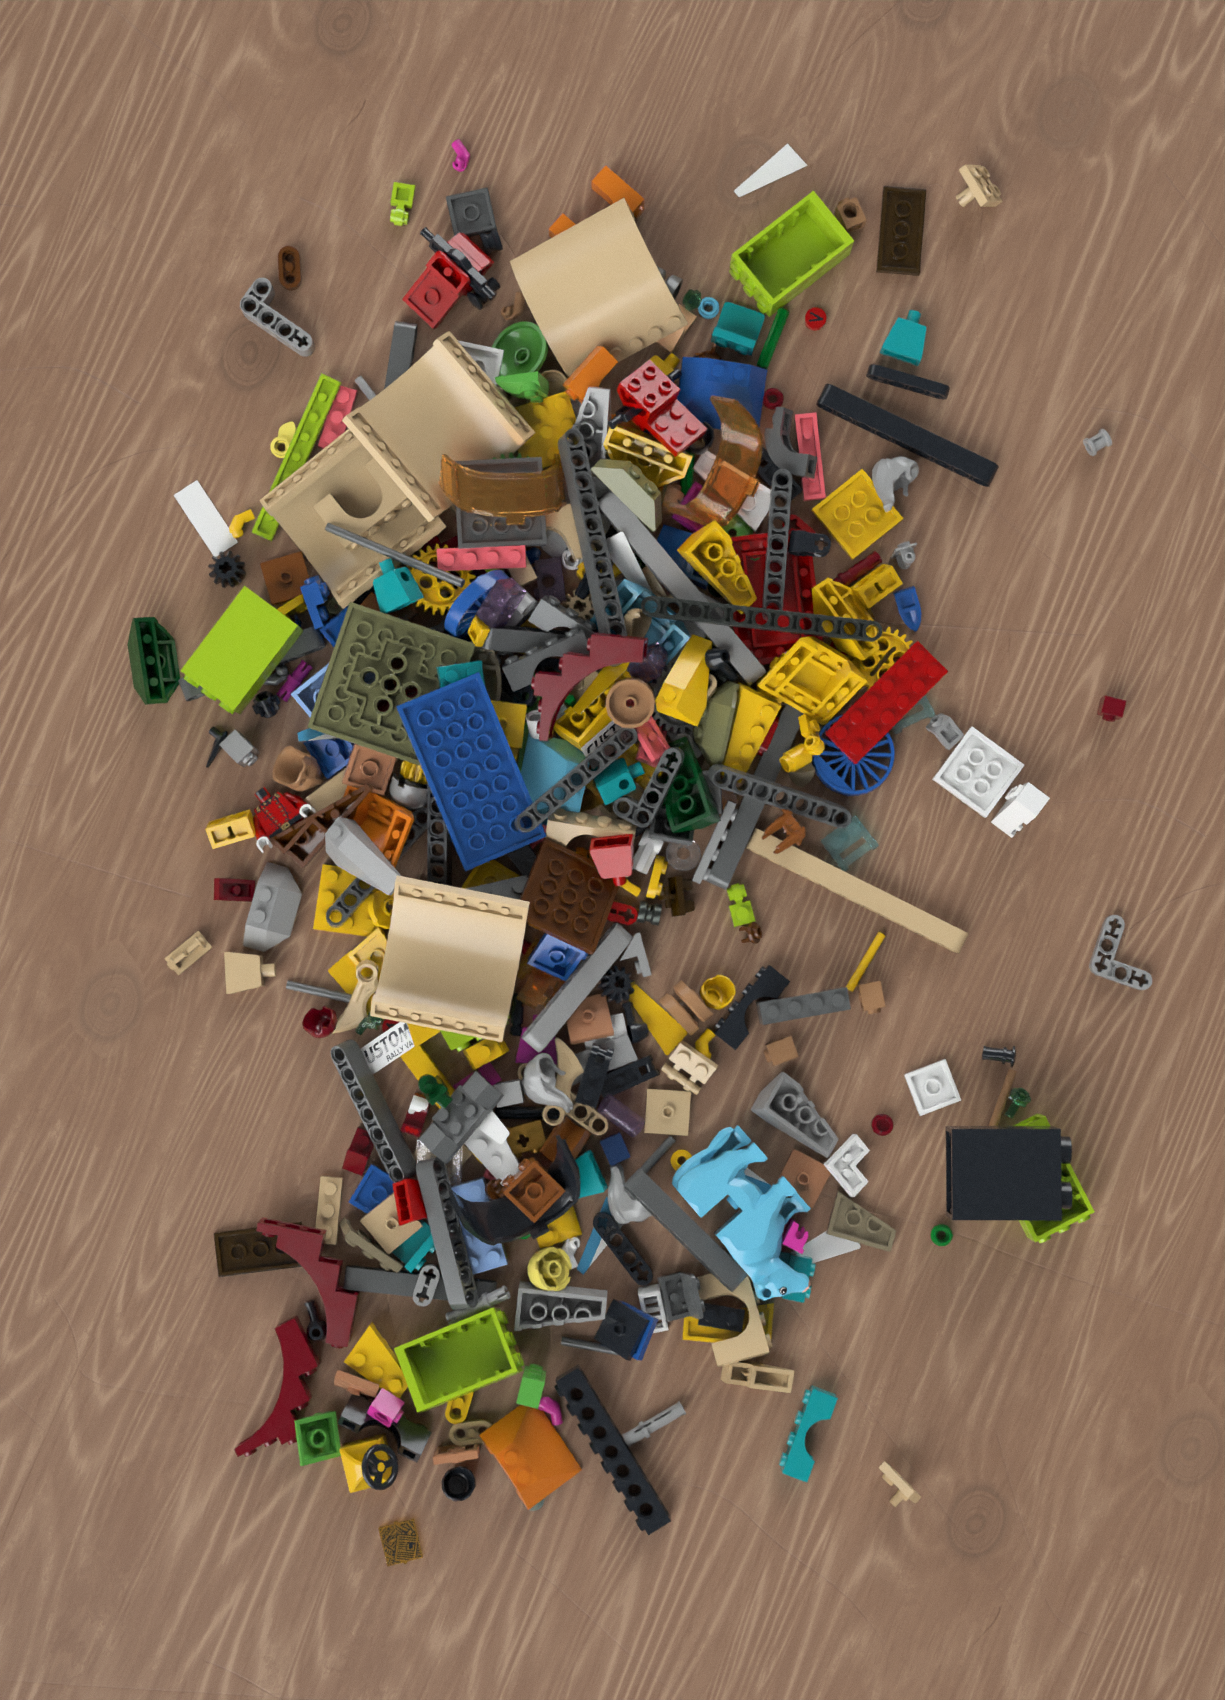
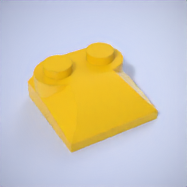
M574 1206L564 1215L548 1224L549 1232L536 1239L541 1249L582 1235Z

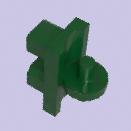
M425 1074L419 1078L418 1088L432 1106L438 1103L445 1109L453 1100L447 1091L448 1088L438 1075L434 1077L431 1074Z

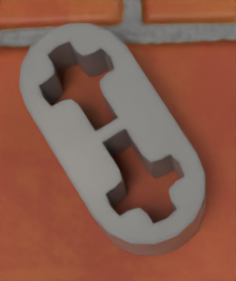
M427 1264L420 1271L413 1292V1300L418 1306H427L434 1297L440 1278V1269L434 1264ZM429 1269H433V1274L436 1275V1278L432 1277L429 1284L425 1283L427 1275L424 1274V1271L428 1272ZM424 1286L428 1287L426 1295L429 1296V1299L425 1298L424 1301H420V1296L417 1295V1292L421 1293Z

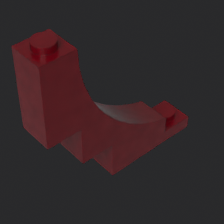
M262 1217L257 1224L256 1231L262 1232V1235L267 1237L278 1235L276 1247L294 1258L307 1271L316 1284L326 1312V1343L331 1344L334 1348L348 1347L352 1337L360 1291L347 1290L343 1286H339L344 1260L322 1256L327 1230Z

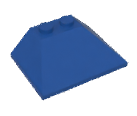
M682 357V376L679 378L678 385L681 390L677 400L701 423L706 421L713 429L758 435L767 370L749 364L711 358Z

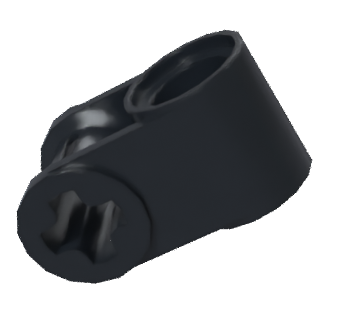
M792 530L788 553L796 556L825 557L830 551L831 540L824 534ZM819 542H823V546H825L823 550H818L819 547L817 545Z

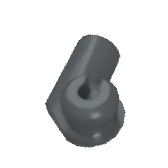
M284 664L278 665L276 672L268 677L264 685L277 686L283 682L289 675L288 667Z

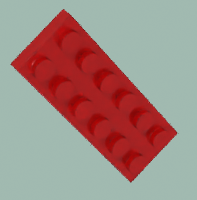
M917 640L824 734L854 764H857L936 685L948 670Z

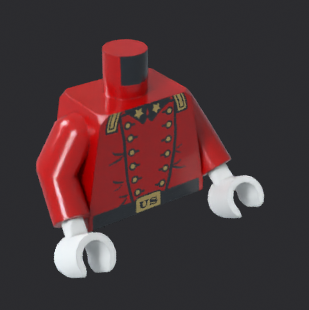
M265 787L261 788L254 794L261 803V805L254 809L256 814L253 817L257 847L262 853L264 852L263 847L265 845L272 848L273 845L269 841L270 838L306 819L310 811L314 813L317 811L300 796L289 792L282 794L279 791L271 796Z

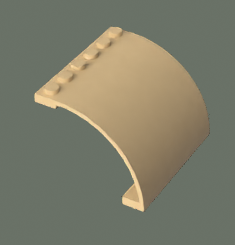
M625 198L510 261L523 296L549 347L568 378L596 346H603L620 362L688 325L635 223L634 214Z
M450 331L438 337L433 342L434 346L392 384L342 419L349 430L429 523L456 503L453 461L487 460L494 457L500 459L501 454H504L507 459L510 452L514 454L535 434L534 430Z
M349 429L259 500L268 514L276 519L313 565L324 582L327 583L331 593L343 609L373 586V580L383 575L379 563L390 559L363 546L355 550H347L334 534L325 530L327 524L313 508L314 505L329 493L336 498L347 514L354 518L369 517L380 507L382 501L381 488L364 466L374 457ZM412 504L406 509L401 508L396 512L397 516L388 523L385 521L379 526L380 530L373 536L368 535L365 538L410 556L415 551L421 549L434 536L438 535L446 526L439 516L429 523L416 506ZM392 559L394 567H397L401 563L399 561Z
M397 875L388 940L376 995L373 994L370 1016L503 1042L520 962L530 902Z

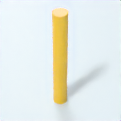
M878 932L846 985L849 991H854L886 937L881 932Z

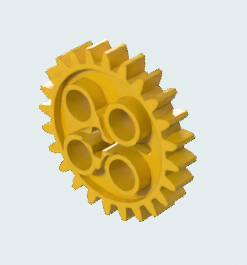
M436 544L435 549L432 550L428 545L426 553L420 549L418 552L419 557L413 555L412 558L427 564L437 562V548L440 547ZM407 565L424 598L418 600L416 607L422 604L425 605L424 612L432 608V615L437 610H440L441 615H444L445 609L449 611L457 597L476 578L475 575H470L473 570H456L455 572L459 574L460 578L465 579V583L462 588L454 589L453 586L456 585L444 580L439 583L437 582V577L427 573L424 574L422 571ZM428 581L431 587L423 588L420 582ZM440 591H448L451 597H442Z
M890 627L887 628L886 632L882 630L878 643L885 644L887 649L885 651L877 650L866 658L873 662L871 667L864 666L861 659L848 654V658L853 660L851 662L867 678V682L860 689H863L865 686L869 689L880 678L879 674L885 673L895 663L893 657H901L910 648L913 641L905 642L906 634L899 637V630L897 629L894 633H891ZM895 647L896 650L889 656L887 662L882 664L874 676H871L870 673L878 666L879 661L883 660L888 652Z

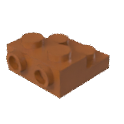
M532 1157L530 1160L525 1158L517 1167L519 1171L514 1176L508 1175L502 1181L503 1187L501 1190L507 1198L535 1223L565 1192V1189Z

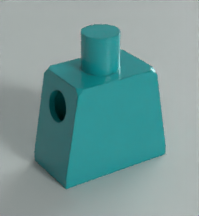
M909 310L907 319L897 318L882 345L880 354L915 366L919 365L922 359L927 329L926 326L918 324L921 318L920 312Z
M391 558L379 563L383 575L373 580V586L380 612L385 614L393 613L424 598L409 568L395 569Z
M624 758L613 761L594 778L604 804L608 805L635 790L637 787L634 778L645 774L640 761L630 766L627 765ZM598 766L594 770L591 768V771H596Z
M588 1150L575 1159L580 1173L581 1190L579 1198L604 1192L608 1185L592 1151Z

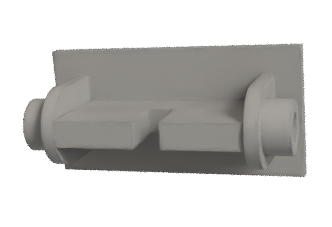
M907 541L897 545L890 558H896L901 569H908L915 560L913 549L917 543L910 544Z

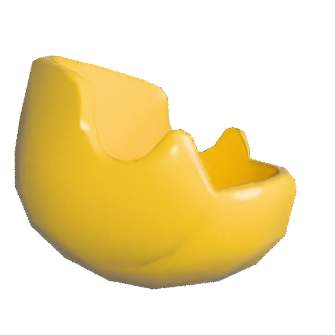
M720 974L713 978H708L699 991L705 1005L716 1010L729 1005L736 994L734 983L730 978Z

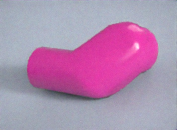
M457 139L451 144L457 154L452 166L455 170L462 172L468 166L470 154L461 140Z
M550 1397L541 1398L538 1409L544 1410L551 1415L552 1425L562 1424L563 1420L559 1403Z

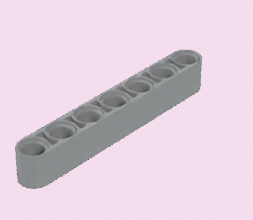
M617 922L614 923L598 941L595 952L592 955L588 954L586 959L580 963L578 968L531 1023L521 1038L538 1053L541 1052L629 945L633 936Z

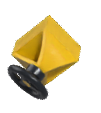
M385 1433L344 1443L339 1450L350 1493L368 1488L385 1490L396 1480L399 1469L398 1459L395 1452L388 1446Z

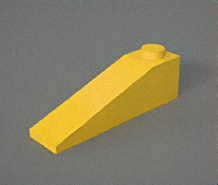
M714 520L693 533L677 551L731 605L750 607L757 597L747 575H745L742 569L740 558L736 555L730 536Z
M694 634L691 635L655 700L658 712L698 727L707 707L710 669L705 662V653L707 650L712 649V641Z

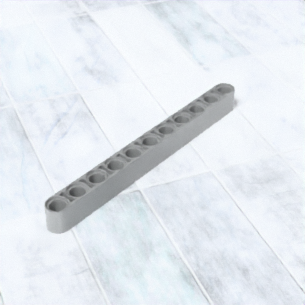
M611 490L598 501L600 512L618 533L623 532L632 550L673 598L708 602L634 513ZM696 605L689 608L690 616L694 618L701 615L700 607ZM715 609L711 611L713 619H722ZM694 622L704 635L712 641L715 648L725 649L729 652L730 660L728 663L748 686H751L766 673L764 667L729 626Z

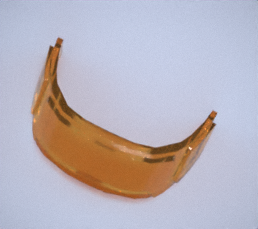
M711 395L710 401L714 405L721 422V443L711 471L695 499L685 505L664 501L663 506L668 507L667 511L705 526L714 520L720 526H726L739 512L747 496L753 498L761 482L759 479H755L761 462L764 441L755 419L743 405L735 399Z
M442 454L439 486L454 505L467 513L506 517L507 525H525V517L542 516L561 510L562 500H565L564 472L559 454H554L552 467L544 471L530 473L481 472L464 467L451 459L447 454Z

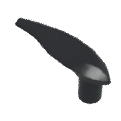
M215 726L209 730V734L216 739L207 760V768H209L222 749L219 744L228 736L227 731L221 732Z

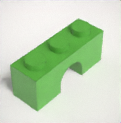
M537 1364L525 1365L516 1404L538 1409L546 1378V1371L543 1370L542 1366Z

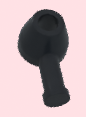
M712 648L706 651L705 662L710 670L716 671L720 669L731 682L738 678L739 674L727 664L730 660L727 650Z
M627 1002L622 1004L627 1019L629 1039L632 1044H635L647 1038L649 1031L646 1023L636 1022L632 1007L633 1002Z
M315 1300L307 1301L304 1303L310 1318V1323L307 1326V1335L312 1341H323L327 1335V1322L319 1319ZM313 1329H319L321 1334L318 1336L314 1335Z

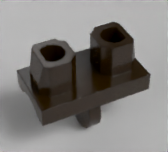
M682 876L668 878L669 886L663 887L664 895L658 896V900H665V908H671L672 917L684 916L686 913L694 911L693 899L684 900V892L692 891V880L682 878Z

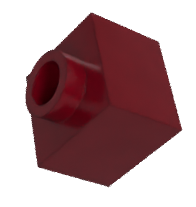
M1103 696L1100 699L1097 715L1103 716L1102 719L1109 722H1115V720L1123 718L1126 700Z

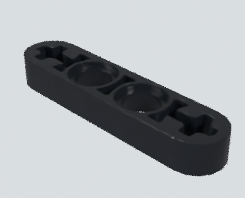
M875 364L869 365L866 377L871 380L936 399H947L950 387L943 383Z
M606 1212L597 1213L593 1219V1226L597 1233L638 1285L644 1286L649 1284L653 1278L650 1266L611 1215ZM598 1218H607V1226L610 1229L612 1228V1226H614L616 1229L611 1230L607 1234V1236H605L603 1233H606L607 1230L604 1228V1226H597V1224L599 1223ZM613 1234L622 1236L623 1241L620 1245L614 1246L610 1243V1237ZM631 1251L635 1253L636 1259L633 1263H626L623 1256L626 1252ZM639 1261L643 1263L639 1265L640 1269L643 1272L648 1271V1279L646 1280L637 1278L639 1272L636 1268L633 1271L630 1269L635 1267Z

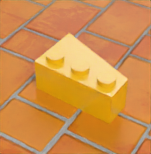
M371 1322L344 1363L369 1381L379 1384L380 1389L384 1388L400 1399L408 1385L397 1355L394 1354L385 1338L381 1336L374 1323Z

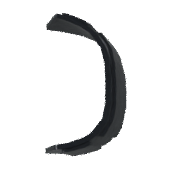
M560 1135L556 1136V1158L547 1170L565 1189V1192L535 1223L506 1196L489 1202H470L457 1195L453 1190L448 1191L450 1195L449 1200L462 1226L481 1242L493 1246L512 1242L531 1234L534 1240L549 1232L547 1225L564 1215L578 1202L580 1197L579 1167L565 1139L562 1140Z

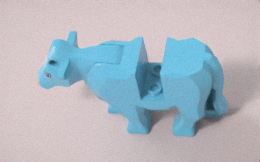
M738 1125L734 1129L732 1127L722 1129L713 1138L707 1149L698 1152L681 1165L673 1176L672 1185L701 1218L727 1195L729 1197L726 1200L735 1210L740 1208L737 1213L714 1233L725 1245L733 1260L751 1278L759 1299L765 1301L790 1293L806 1292L811 1285L807 1275L793 1270L789 1265L780 1260L779 1256L782 1248L784 1225L795 1213L808 1212L811 1208L784 1176H781L776 1184H772L765 1194L762 1193L757 1185L746 1179L744 1170L748 1167V1164L765 1162L768 1158L754 1142L746 1149L737 1150L752 1142Z

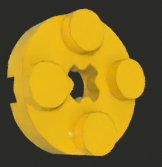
M376 889L369 894L368 910L372 923L376 927L390 929L392 909L388 912L386 905L388 902L389 905L393 906L394 893L390 896Z

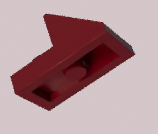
M214 878V900L252 902L255 893V880Z
M357 1127L342 1169L363 1176L374 1148L367 1130Z

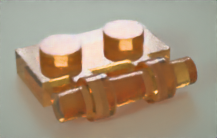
M535 967L516 999L534 1010L539 1003L545 1008L566 981L561 979L558 982L554 979L555 976ZM548 987L554 990L550 998L544 995Z

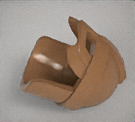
M292 746L285 747L274 763L273 780L295 791L308 790L323 782L321 768L315 757Z

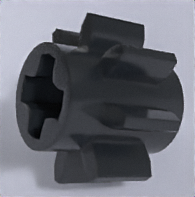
M262 691L253 700L254 705L252 707L255 714H260L261 717L271 718L280 709L278 706L280 704L277 694L273 695L272 692Z

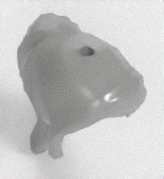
M903 456L893 459L882 458L874 465L872 481L879 498L883 502L885 512H889L895 503L894 491L903 488V495L906 497L909 495L907 492L908 485L919 474V466L914 460Z
M541 1052L527 1063L524 1077L520 1084L521 1089L534 1102L561 1107L566 1113H569L573 1109V1103L567 1095L555 1088V1072L560 1075H565L566 1072L556 1067L549 1054Z
M621 1164L610 1165L611 1179L608 1187V1204L614 1220L620 1224H627L630 1221L642 1222L652 1216L624 1188L623 1185L626 1182Z

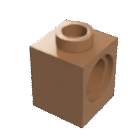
M856 197L852 199L845 198L838 202L834 213L848 234L865 227L867 220ZM851 211L855 217L848 218L844 212Z
M881 981L857 985L862 1011L874 1014L881 1012L880 1008L886 1007Z
M790 1035L765 1044L766 1049L763 1050L767 1063L772 1062L773 1066L799 1057Z

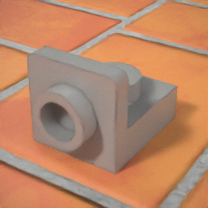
M942 713L934 716L926 726V729L933 733L947 750H950L965 736L954 721Z

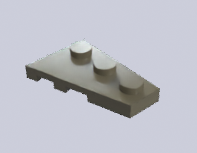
M837 1191L826 1234L891 1252L896 1230Z
M346 1217L341 1220L339 1225L346 1237L344 1240L352 1247L357 1245L362 1248V1253L370 1259L375 1257L380 1261L379 1265L385 1270L390 1271L392 1269L396 1273L399 1272L403 1266L397 1257L392 1253L388 1255L379 1243H370L372 1240L361 1229L357 1230V1232L352 1229L351 1221Z

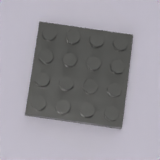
M542 457L453 461L458 549L525 545V547L547 546Z

